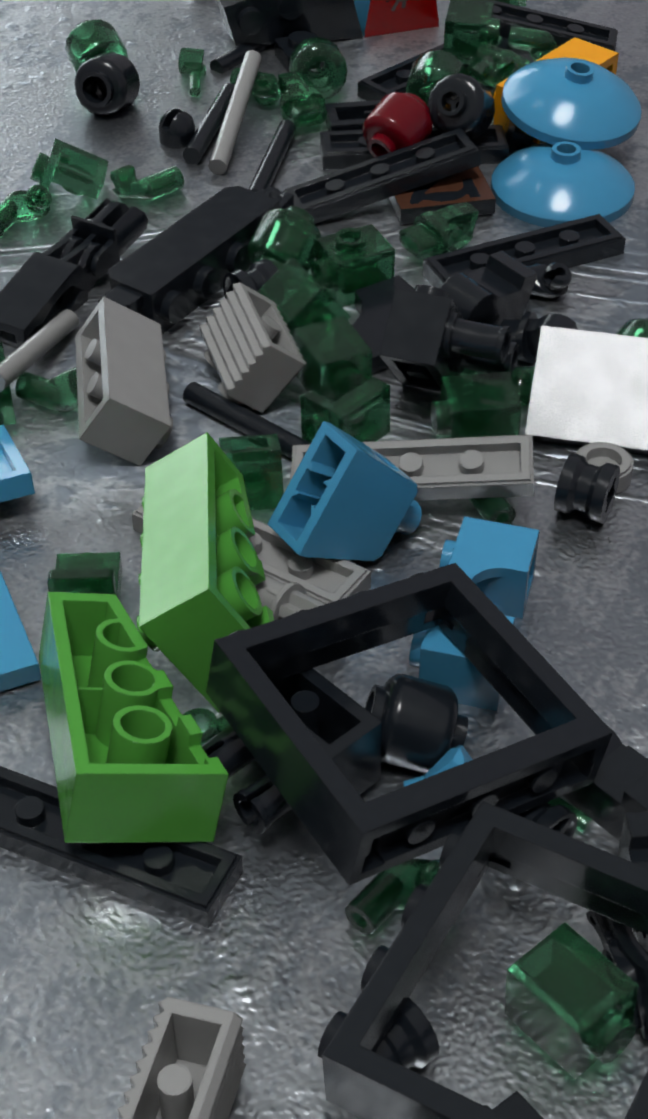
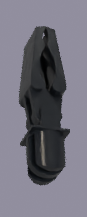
M106 198L85 219L71 216L72 229L43 253L34 252L0 291V342L18 348L60 312L66 309L75 312L87 302L88 292L99 278L105 276L111 267L120 262V256L147 229L148 218L145 212L136 207L129 209L124 203L110 201Z

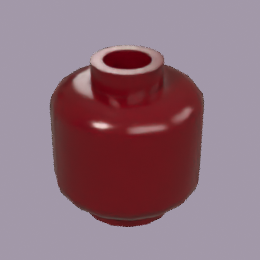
M392 92L385 95L363 123L362 133L369 152L376 158L427 140L432 134L433 123L429 108L421 98L412 93Z

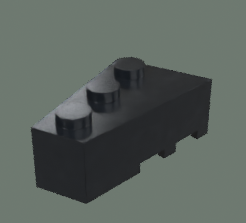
M216 0L223 24L236 46L245 43L273 44L274 39L288 37L290 33L295 31L315 32L321 41L363 38L354 0Z

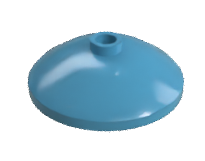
M578 58L544 59L525 65L508 77L504 84L501 98L502 107L507 117L525 133L552 145L562 141L578 144L581 150L605 149L627 141L637 131L642 114L637 96L624 80L596 63Z
M562 141L554 145L545 142L526 147L508 156L493 171L491 191L496 198V204L509 215L532 225L549 227L600 214L607 222L618 219L629 210L633 203L635 183L627 169L612 156L598 149L581 150V147L576 143Z

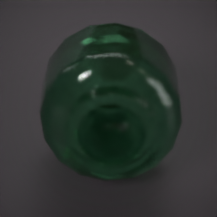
M101 19L80 22L66 38V55L75 73L83 62L102 53L115 52L128 58L126 47L116 29L109 22Z
M319 37L306 39L296 46L290 56L289 71L293 85L301 95L310 100L322 101L330 99L339 93L346 83L348 73L346 60L338 46L328 39ZM324 62V66L321 69L320 64Z
M444 50L428 51L421 54L413 63L406 84V93L418 96L427 105L430 91L439 80L452 74L461 73L467 75L466 69L461 60L450 52Z
M289 206L286 209H271L262 216L248 244L247 254L252 263L262 259L270 260L278 268L287 287L290 283H298L307 278L322 248L323 237L318 227L314 224L312 215L304 209L295 206Z

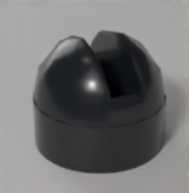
M176 108L166 111L160 118L159 123L160 143L168 148L187 147L195 133V124L192 116Z

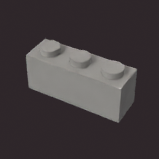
M103 296L75 336L79 440L141 466L154 448L159 449L166 443L173 427V419L170 417L169 383L166 381V351L163 349L161 324Z

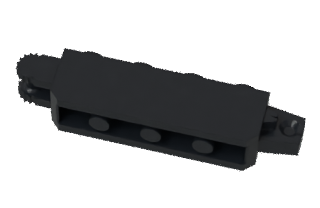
M241 186L225 187L109 269L111 290L105 294V297L161 324V332L164 334L223 289V278L226 273L237 269L242 271L248 270L252 263L261 260L281 244V225L294 213V195L288 192L283 193L278 188L271 186L256 192Z

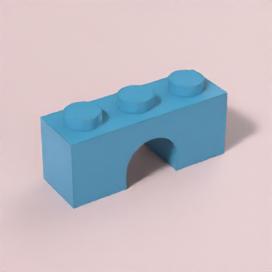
M464 516L456 541L446 539L439 568L456 563L514 625L515 618L523 619L535 576L540 530ZM439 626L413 635L409 666L419 668L420 679L452 688L457 696L458 704L492 711L498 710L501 695Z

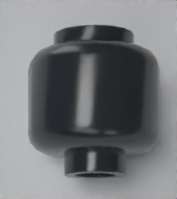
M115 52L102 53L83 62L77 70L74 80L75 94L81 105L89 112L98 116H110L134 102L140 88L139 74L134 64L125 56Z
M461 73L447 75L439 80L430 91L427 101L430 117L435 128L443 134L461 128L469 139H475L485 133L491 125L495 114L494 98L490 90L472 76Z
M406 674L392 676L384 686L373 685L367 698L365 709L382 722L381 763L426 774L451 748L458 745L464 746L468 730V717L458 715V700L452 688Z

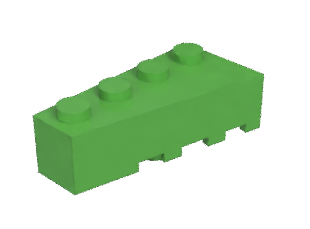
M206 432L145 468L144 496L142 497L144 509L143 533L140 535L142 559L141 573L138 576L140 607L136 622L139 633L148 647L156 652L161 650L216 711L220 713L217 706L206 693L214 640L228 636L238 630H247L275 620L273 611L266 605L262 607L259 594L255 588L257 584L266 579L262 561L258 558L249 540L250 537L256 534L243 475L209 433Z
M47 592L39 650V664L65 843L214 842L229 774L218 757L209 758L200 745L203 732L191 714L182 715L172 700L174 686L164 670H156L146 658L148 645L116 594Z

